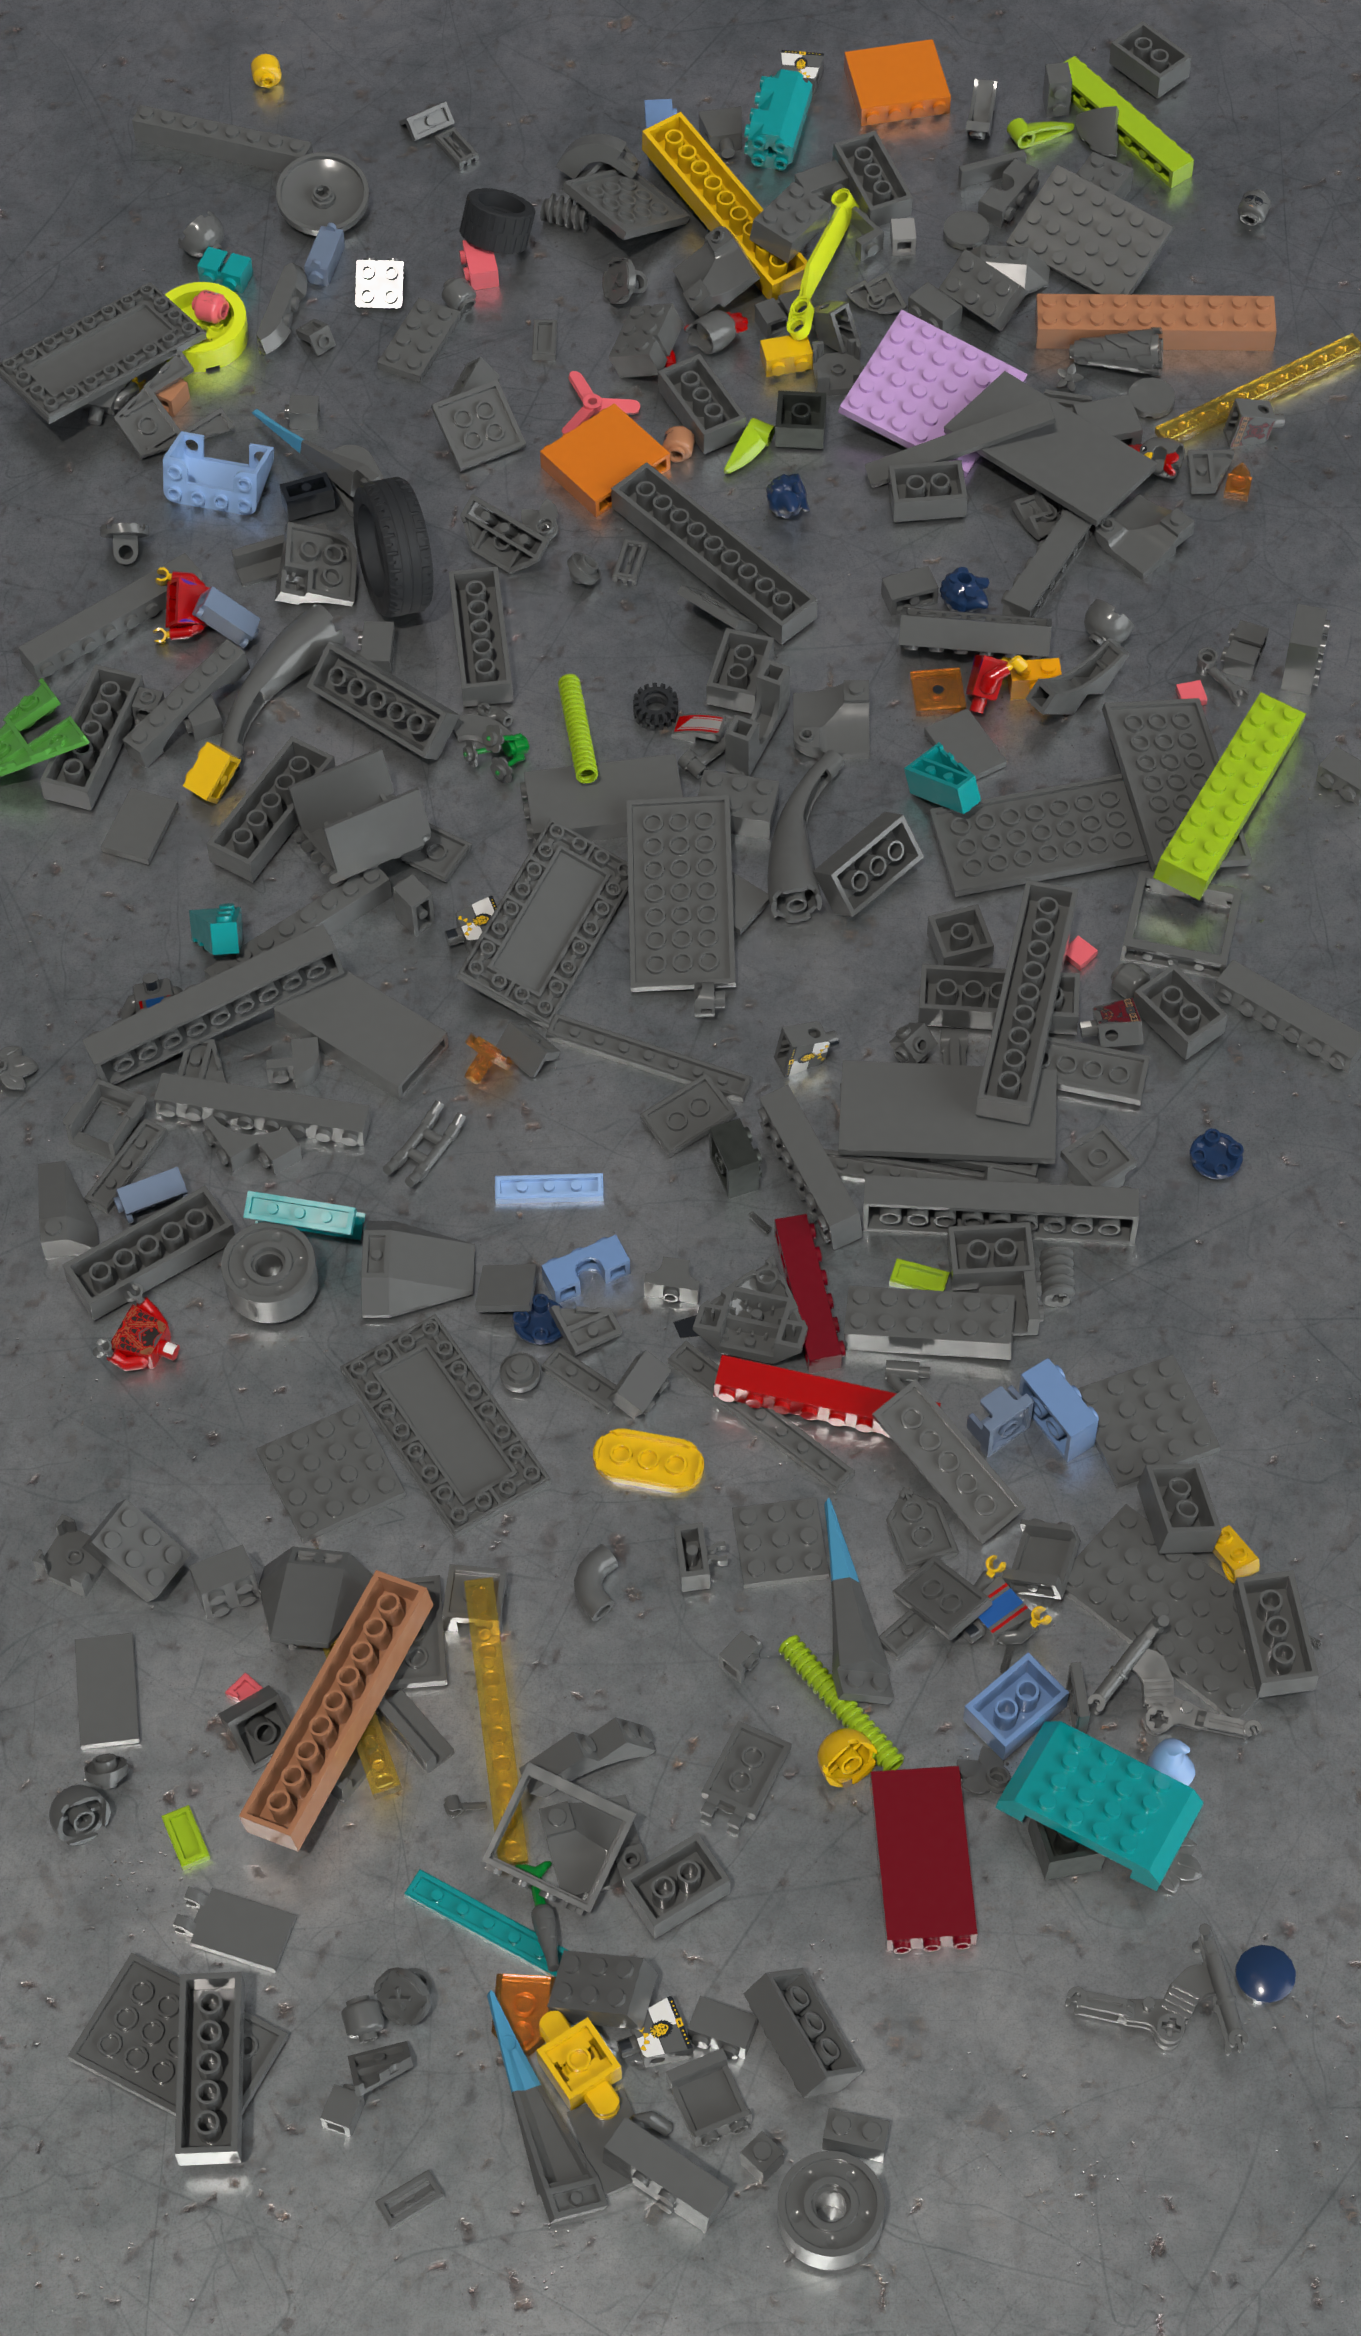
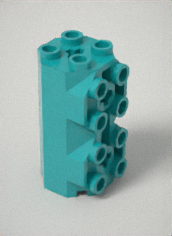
M780 69L773 77L772 75L769 77L761 76V92H756L754 102L758 109L751 108L749 117L751 123L746 124L744 138H748V141L745 143L744 154L748 155L751 158V163L757 167L784 170L788 164L793 162L812 100L813 85L809 80L806 83L803 80L804 76L798 71Z

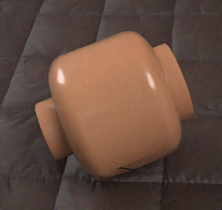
M684 426L669 428L665 432L662 446L670 453V461L682 462L688 460L693 452L695 436L691 430Z

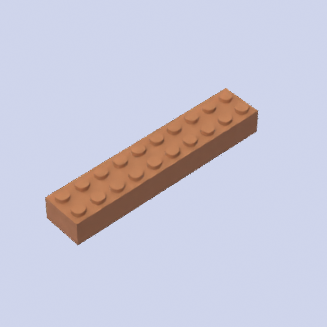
M1037 294L1036 349H1069L1070 344H1074L1075 340L1080 338L1099 337L1128 331L1151 329V327H1162L1163 334H1159V339H1163V350H1274L1277 332L1274 296Z
M378 1570L375 1571L239 1815L248 1833L299 1852L433 1607V1602L426 1587Z

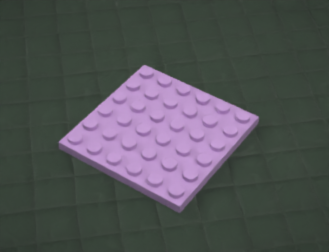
M901 310L843 400L838 413L906 448H910L946 435L944 433V426L1004 371L1025 382L1028 374ZM972 452L950 461L962 460L964 478H966L980 454Z

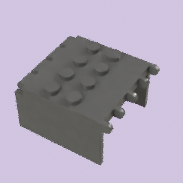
M381 748L288 786L301 829L294 832L292 837L295 842H302L301 849L304 852L314 850L310 854V859L314 863L323 861L319 865V870L323 874L329 873L327 879L332 884L367 869H374L379 864L391 859L400 858L403 854L424 846V842L428 841L431 837V830L419 788L416 787L397 796L393 794L395 793Z

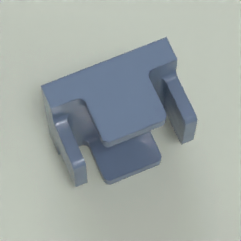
M1012 1385L1006 1390L999 1386L981 1399L980 1405L990 1414L985 1419L980 1421L974 1413L969 1414L967 1417L966 1427L980 1442V1451L987 1458L1030 1428L1034 1401L1027 1393L1022 1396Z

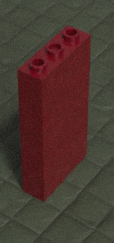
M959 1766L872 1771L870 1774V1790L886 1951L904 1954L910 1952L911 1949H923L927 1952H934L940 1950L941 1947H953L954 1949L963 1950L970 1948L971 1945H976L978 1933Z

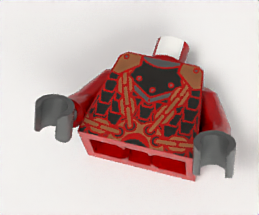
M138 1283L131 1284V1288L136 1291V1296H133L129 1291H125L124 1298L130 1302L136 1301V1306L131 1305L111 1342L104 1337L96 1341L98 1345L103 1347V1350L96 1347L93 1349V1355L97 1358L107 1356L109 1362L124 1371L144 1368L153 1369L156 1367L161 1356L174 1361L178 1356L180 1346L170 1342L171 1334L167 1320L147 1297H142V1286Z

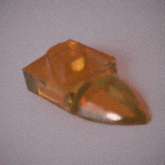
M1244 462L1237 465L1230 474L1228 473L1223 498L1248 501L1252 477Z

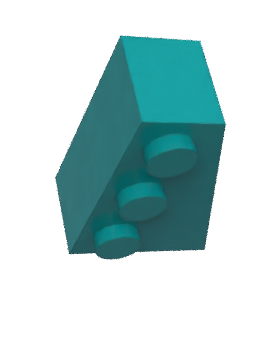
M940 742L904 768L909 791L913 795L961 814L970 811L981 801L975 775L961 762L955 761L953 754L947 753Z
M233 903L220 904L219 908L189 910L193 942H198L199 946H204V949L212 955L240 952L244 938L241 907H235Z

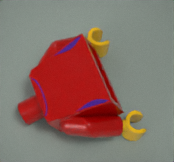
M160 567L157 570V574H163L166 577L163 579L155 578V581L160 586L167 585L165 628L170 629L165 631L162 628H156L153 631V634H164L163 639L154 640L158 645L164 644L168 638L172 641L191 638L201 633L205 626H208L192 613L200 595L209 589L194 573L178 571L169 573L166 568Z
M975 655L966 690L967 695L973 696L970 711L984 714L987 701H996L1003 678L1011 674L1010 670L1013 668L1017 673H1021L1028 667V663L1019 655L1013 658L1003 657L1002 659L986 655Z

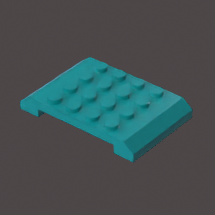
M1045 1721L1000 1796L995 1808L1021 1822L1025 1816H1028L1132 1870L1131 1879L1157 1892L1204 1802L1193 1788L1062 1721Z

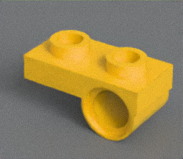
M1230 1525L1221 1528V1534L1212 1552L1221 1561L1222 1569L1227 1579L1234 1584L1238 1577L1251 1576L1259 1572V1558Z

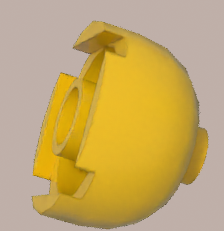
M852 1728L838 1729L826 1736L817 1751L818 1767L832 1786L844 1787L842 1783L852 1779V1784H855L865 1778L874 1768L876 1761L872 1756L873 1753L877 1754V1750L862 1732Z

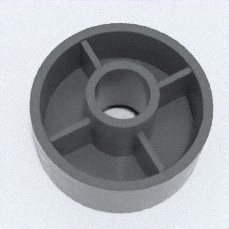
M270 1222L250 1225L232 1237L222 1254L221 1271L227 1297L235 1310L250 1320L261 1323H278L289 1320L302 1313L311 1304L316 1295L319 1278L314 1250L308 1238L293 1226Z
M822 2151L808 2155L798 2161L787 2172L779 2189L777 2221L783 2242L796 2258L814 2268L840 2270L859 2263L874 2249L882 2232L885 2211L883 2189L872 2169L855 2156L839 2151ZM825 2206H835L843 2212L844 2216L838 2221L829 2222L820 2218L817 2212Z

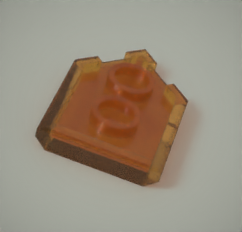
M497 1974L495 1996L524 2054L528 2058L546 2043L540 2034L539 2022L544 2014L551 2011L547 2005L556 1977ZM492 2019L491 2033L498 2040L494 2022Z

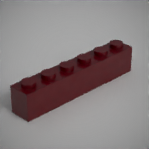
M807 1214L774 1219V1234L786 1283L798 1306V1312L808 1327L802 1348L808 1373L841 1368L842 1357H846L843 1340L838 1341L836 1333H840L837 1316L832 1317L831 1309H834L831 1293H826L825 1286H828V1279L825 1269H820L819 1263L822 1262L820 1247H815L813 1240L816 1239L814 1223L809 1224Z

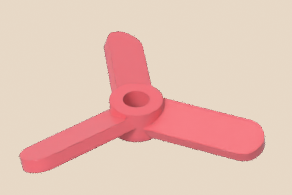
M571 371L568 379L582 400L583 407L562 428V433L564 435L572 431L582 422L589 420L591 416L597 415L602 409L614 403L627 415H636L640 411V403L632 399L601 398L593 393L581 373Z

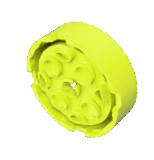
M193 282L176 287L165 294L197 325L207 332V339L182 352L194 368L193 372H206V368L215 366L225 367L243 353L249 340L248 322L245 306L235 292L216 283ZM203 290L223 294L229 303L227 317L217 324L197 319L192 309L194 297L198 296Z

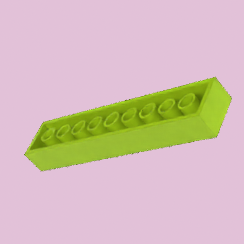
M1260 692L1160 857L1153 878L1198 900L1201 899L1297 737L1306 713Z

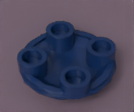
M1210 1128L1193 1141L1190 1148V1161L1194 1168L1203 1176L1211 1179H1225L1233 1176L1240 1169L1244 1149L1231 1136L1221 1133L1217 1129Z
M537 1294L533 1297L531 1311H515L513 1314V1324L520 1338L529 1343L539 1345L552 1343L559 1339L562 1334L553 1320L549 1309L554 1305L560 1304L548 1299L545 1294Z
M1258 1945L1249 1948L1240 1956L1235 1967L1239 1987L1258 2005L1282 2000L1291 1992L1295 1985L1296 1971L1292 1960L1284 1951L1274 1946Z

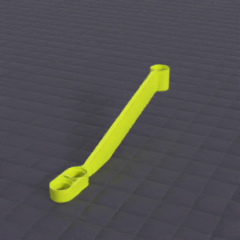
M846 188L839 189L832 195L831 202L836 209L806 264L799 296L791 304L786 327L794 340H802L810 333L814 307L809 300L850 225L852 208L855 206L859 208L854 197ZM807 306V308L804 311L798 313V310L801 307ZM803 325L799 331L794 332L797 326Z

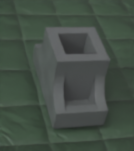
M663 1256L661 1267L657 1271L646 1273L644 1296L664 1299L667 1302L680 1301L698 1304L700 1281L693 1279L690 1275V1260Z

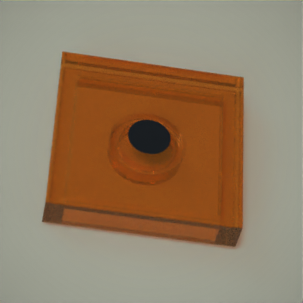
M960 667L910 672L916 717L954 714L966 709Z

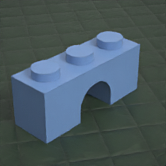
M617 1235L609 1238L603 1237L592 1245L576 1248L568 1255L552 1258L541 1265L542 1279L553 1300L558 1304L581 1295L578 1276L583 1272L595 1271L599 1273L606 1284L631 1274L630 1259Z

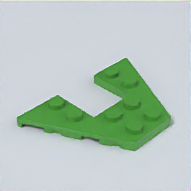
M43 678L39 679L41 685L34 693L24 696L20 703L3 719L5 724L0 729V777L90 743L72 717L69 716L27 744L20 731L32 727L35 721L44 715L51 714L61 704Z

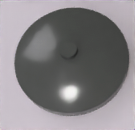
M330 152L307 154L291 162L281 173L276 187L277 205L283 218L292 227L303 233L317 236L320 227H327L328 223H334L337 229H342L344 232L358 223L366 212L369 203L368 182L358 165L342 155Z

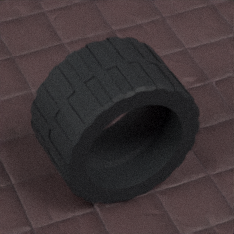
M478 188L467 194L459 232L467 242L483 250L503 254L520 253L526 250L536 211L529 201L514 193L493 188Z

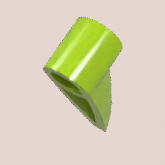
M1016 118L1008 124L1007 133L1019 148L1025 149L1062 136L1074 130L1075 124L1056 121L1026 123L1022 118Z
M752 418L724 468V473L730 474L752 461L765 446L768 447L774 437L775 426Z

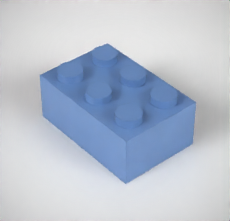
M1047 1358L1022 1373L1019 1393L1022 1396L1027 1393L1034 1401L1033 1421L1064 1460L1068 1463L1094 1447L1099 1417L1093 1407H1088L1084 1403L1077 1387L1071 1386L1068 1383L1060 1366L1054 1365Z
M1028 1652L965 1705L963 1721L1004 1761L1038 1732L1045 1721L1052 1720L1067 1707L1069 1692Z

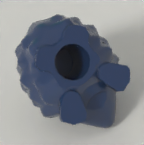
M798 473L791 475L782 474L774 478L771 484H768L766 488L769 509L776 517L788 519L791 516L798 515L801 509L805 512L810 511L806 496L807 492Z
M959 567L952 573L947 574L941 582L940 597L950 611L975 613L976 610L987 609L989 606L983 589L988 588L990 582L988 578L974 576L972 573H969L966 567Z

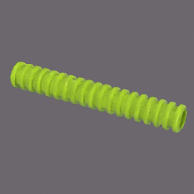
M566 674L559 679L558 688L576 779L580 783L588 784L594 782L598 777L595 754L580 679L574 674Z
M798 1635L788 1637L780 1645L778 1653L785 1655V1661L790 1662L792 1668H796L795 1672L798 1675H802L801 1679L803 1681H808L807 1686L813 1688L814 1694H819L818 1698L821 1701H825L824 1705L827 1708L830 1707V1712L836 1714V1719L842 1721L843 1727L858 1730L871 1741L877 1750V1754L873 1753L872 1758L875 1761L877 1760L878 1767H883L882 1771L897 1770L902 1765L905 1756L901 1753L898 1754V1748L892 1747L893 1743L890 1740H886L887 1736L884 1733L880 1734L881 1729L875 1727V1722L869 1720L868 1714H863L864 1710L861 1707H857L858 1703L856 1701L838 1699L832 1674H828L829 1670L826 1667L822 1668L823 1663L817 1661L816 1655H811L812 1651L806 1648V1644L803 1641L800 1642V1637Z

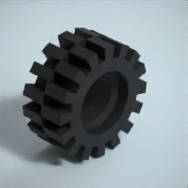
M652 683L653 687H649V684L644 685V690L640 687L638 694H634V719H636L639 725L642 723V727L645 729L650 726L652 731H655V727H659V731L663 730V725L669 728L671 722L675 723L678 716L677 693L673 692L670 686L665 689V684L661 683L660 687H657V683ZM652 703L665 705L661 710H650L646 706Z

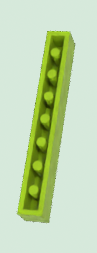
M1073 56L1065 61L1069 64L1072 78V103L1083 112L1097 108L1117 106L1119 109L1117 124L1118 143L1171 189L1192 177L1194 159L1190 154L1181 149L1174 140L1166 136L1159 127L1151 123L1144 114L1136 110L1129 101L1121 97L1114 88L1106 84L1100 76L1091 71L1077 57Z

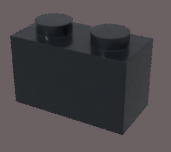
M327 472L280 484L282 504L289 521L336 509L334 491Z

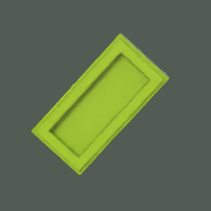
M897 1258L889 1286L901 1289L945 1291L950 1272Z
M189 1805L161 1816L183 1871L210 1860V1855Z

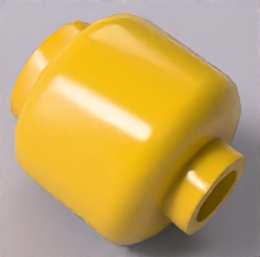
M261 54L251 62L252 78L257 86L270 88L280 82L281 68L275 56Z

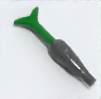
M544 1861L536 1867L527 1864H516L514 1867L542 1880L544 1874L552 1866V1862ZM530 1884L535 1906L531 1912L532 1924L546 1958L548 1970L555 1972L559 1968L555 1914L553 1908L546 1904L545 1898L539 1895L541 1889Z

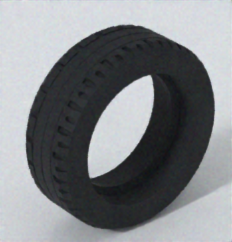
M400 477L364 482L356 489L354 495L353 520L359 562L373 605L381 615L388 618L422 612L432 601L433 564L427 528L416 494L409 482Z

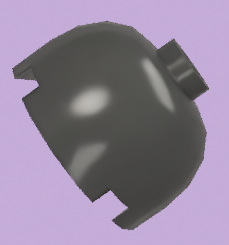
M211 211L207 212L209 215L207 217L201 214L194 219L183 231L185 235L183 241L180 238L178 240L181 248L191 256L202 258L208 246L222 249L224 228L220 220Z
M1096 599L1085 614L1084 625L1086 631L1090 634L1088 639L1099 647L1107 639H1114L1120 645L1131 635L1135 626L1124 613L1120 616L1114 611L1116 607L1100 599Z
M81 1784L72 1785L55 1797L51 1803L49 1819L53 1831L61 1840L66 1841L68 1845L72 1846L82 1845L98 1836L95 1831L102 1824L106 1827L111 1810L109 1803L96 1789Z

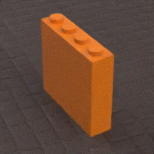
M933 39L844 52V71L861 126L950 113L951 95Z
M615 403L602 409L597 415L582 422L578 427L565 433L561 438L552 444L546 445L540 451L541 468L596 518L612 508L611 488L646 462L661 474L670 470V453Z

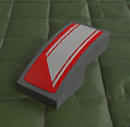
M707 713L678 715L671 738L696 743L697 737L720 742L726 725V716Z

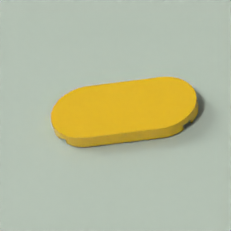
M618 1428L609 1431L605 1436L602 1435L596 1441L593 1448V1462L597 1472L611 1482L670 1493H681L695 1487L700 1482L704 1473V1458L702 1454H700V1451L697 1450V1447L692 1442L685 1439Z

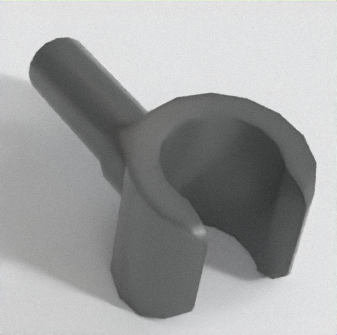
M458 1795L446 1797L443 1804L446 1813L450 1817H456L463 1813V1811L487 1809L486 1801L461 1803Z

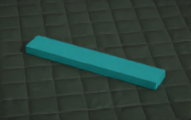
M419 1869L404 1893L405 1898L555 1980L558 1970L555 1972L548 1970L546 1958L534 1931ZM558 1945L559 1965L563 1955V1951H569L560 1945Z

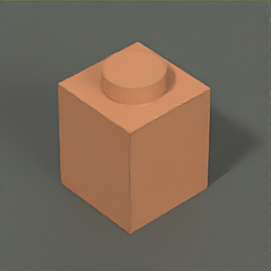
M183 379L156 395L170 416L175 417L190 399L188 383Z

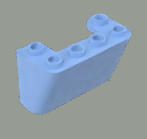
M181 431L163 457L164 495L169 501L178 504L251 515L256 511L272 468L274 447L250 443L249 464L204 457V435ZM194 440L198 444V449H189L186 441ZM256 452L264 453L260 461L255 456Z

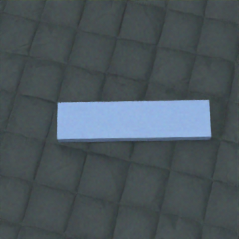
M603 1173L495 1176V1204L604 1201Z

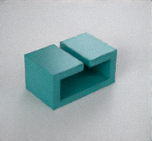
M208 246L197 265L199 282L216 283L229 288L233 292L243 294L253 276L251 258L231 253L225 264L224 261L228 256V252Z

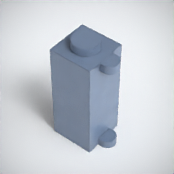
M328 223L327 227L321 226L304 265L308 283L329 286L345 248L344 232L342 229H337L334 223Z
M213 586L200 595L192 613L194 616L242 648H245L249 641L252 642L259 633L257 627L261 620L258 616Z
M175 1167L116 1189L117 1197L113 1198L118 1213L123 1212L130 1224L134 1222L133 1215L181 1197L183 1198L188 1195V1191L179 1168Z

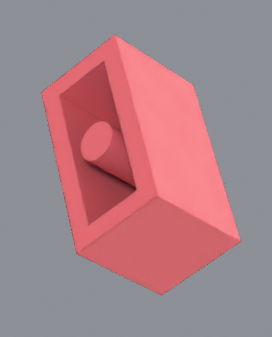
M462 240L463 250L459 251L461 265H466L463 268L464 279L470 282L474 290L499 287L498 268L494 252L483 250L466 240Z

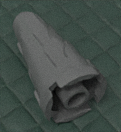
M1151 327V329L1128 331L1099 337L1080 338L1075 340L1074 344H1070L1069 356L1070 359H1074V362L1079 365L1100 366L1150 374V376H1160L1161 370L1156 368H1162L1163 339H1159V334H1163L1162 327Z

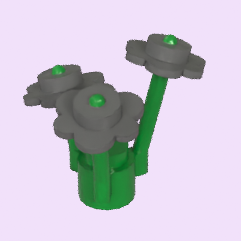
M488 725L486 731L482 734V741L486 744L485 748L476 749L473 740H466V746L463 748L464 759L473 768H476L478 766L477 759L479 754L499 753L500 750H503L506 756L513 759L507 762L503 757L499 759L494 757L492 758L493 764L490 765V769L499 781L510 783L513 780L511 775L513 770L511 767L517 762L524 761V755L529 752L528 740L521 733L501 735L502 728L499 725Z

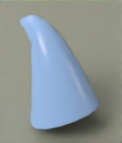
M1168 1738L1161 1741L1151 1752L1146 1764L1187 1786L1193 1781L1196 1774L1195 1765L1187 1755L1190 1752V1748L1176 1738Z

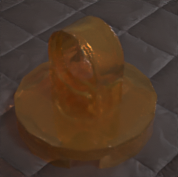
M472 1032L465 1041L467 1045L478 1052L464 1077L475 1085L482 1080L492 1063L509 1071L515 1062L510 1056L506 1058L501 1055L502 1051L480 1036L476 1037Z

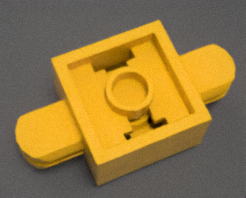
M550 2011L544 2014L539 2022V2030L546 2044L536 2050L537 2060L569 2110L571 2111L586 2102L598 2119L609 2120L615 2117L620 2109V2100L611 2085L622 2079L621 2065L590 2019L587 2017L572 2027L566 2017L559 2011Z

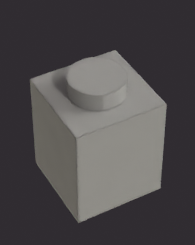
M914 218L891 219L890 240L892 256L916 255Z

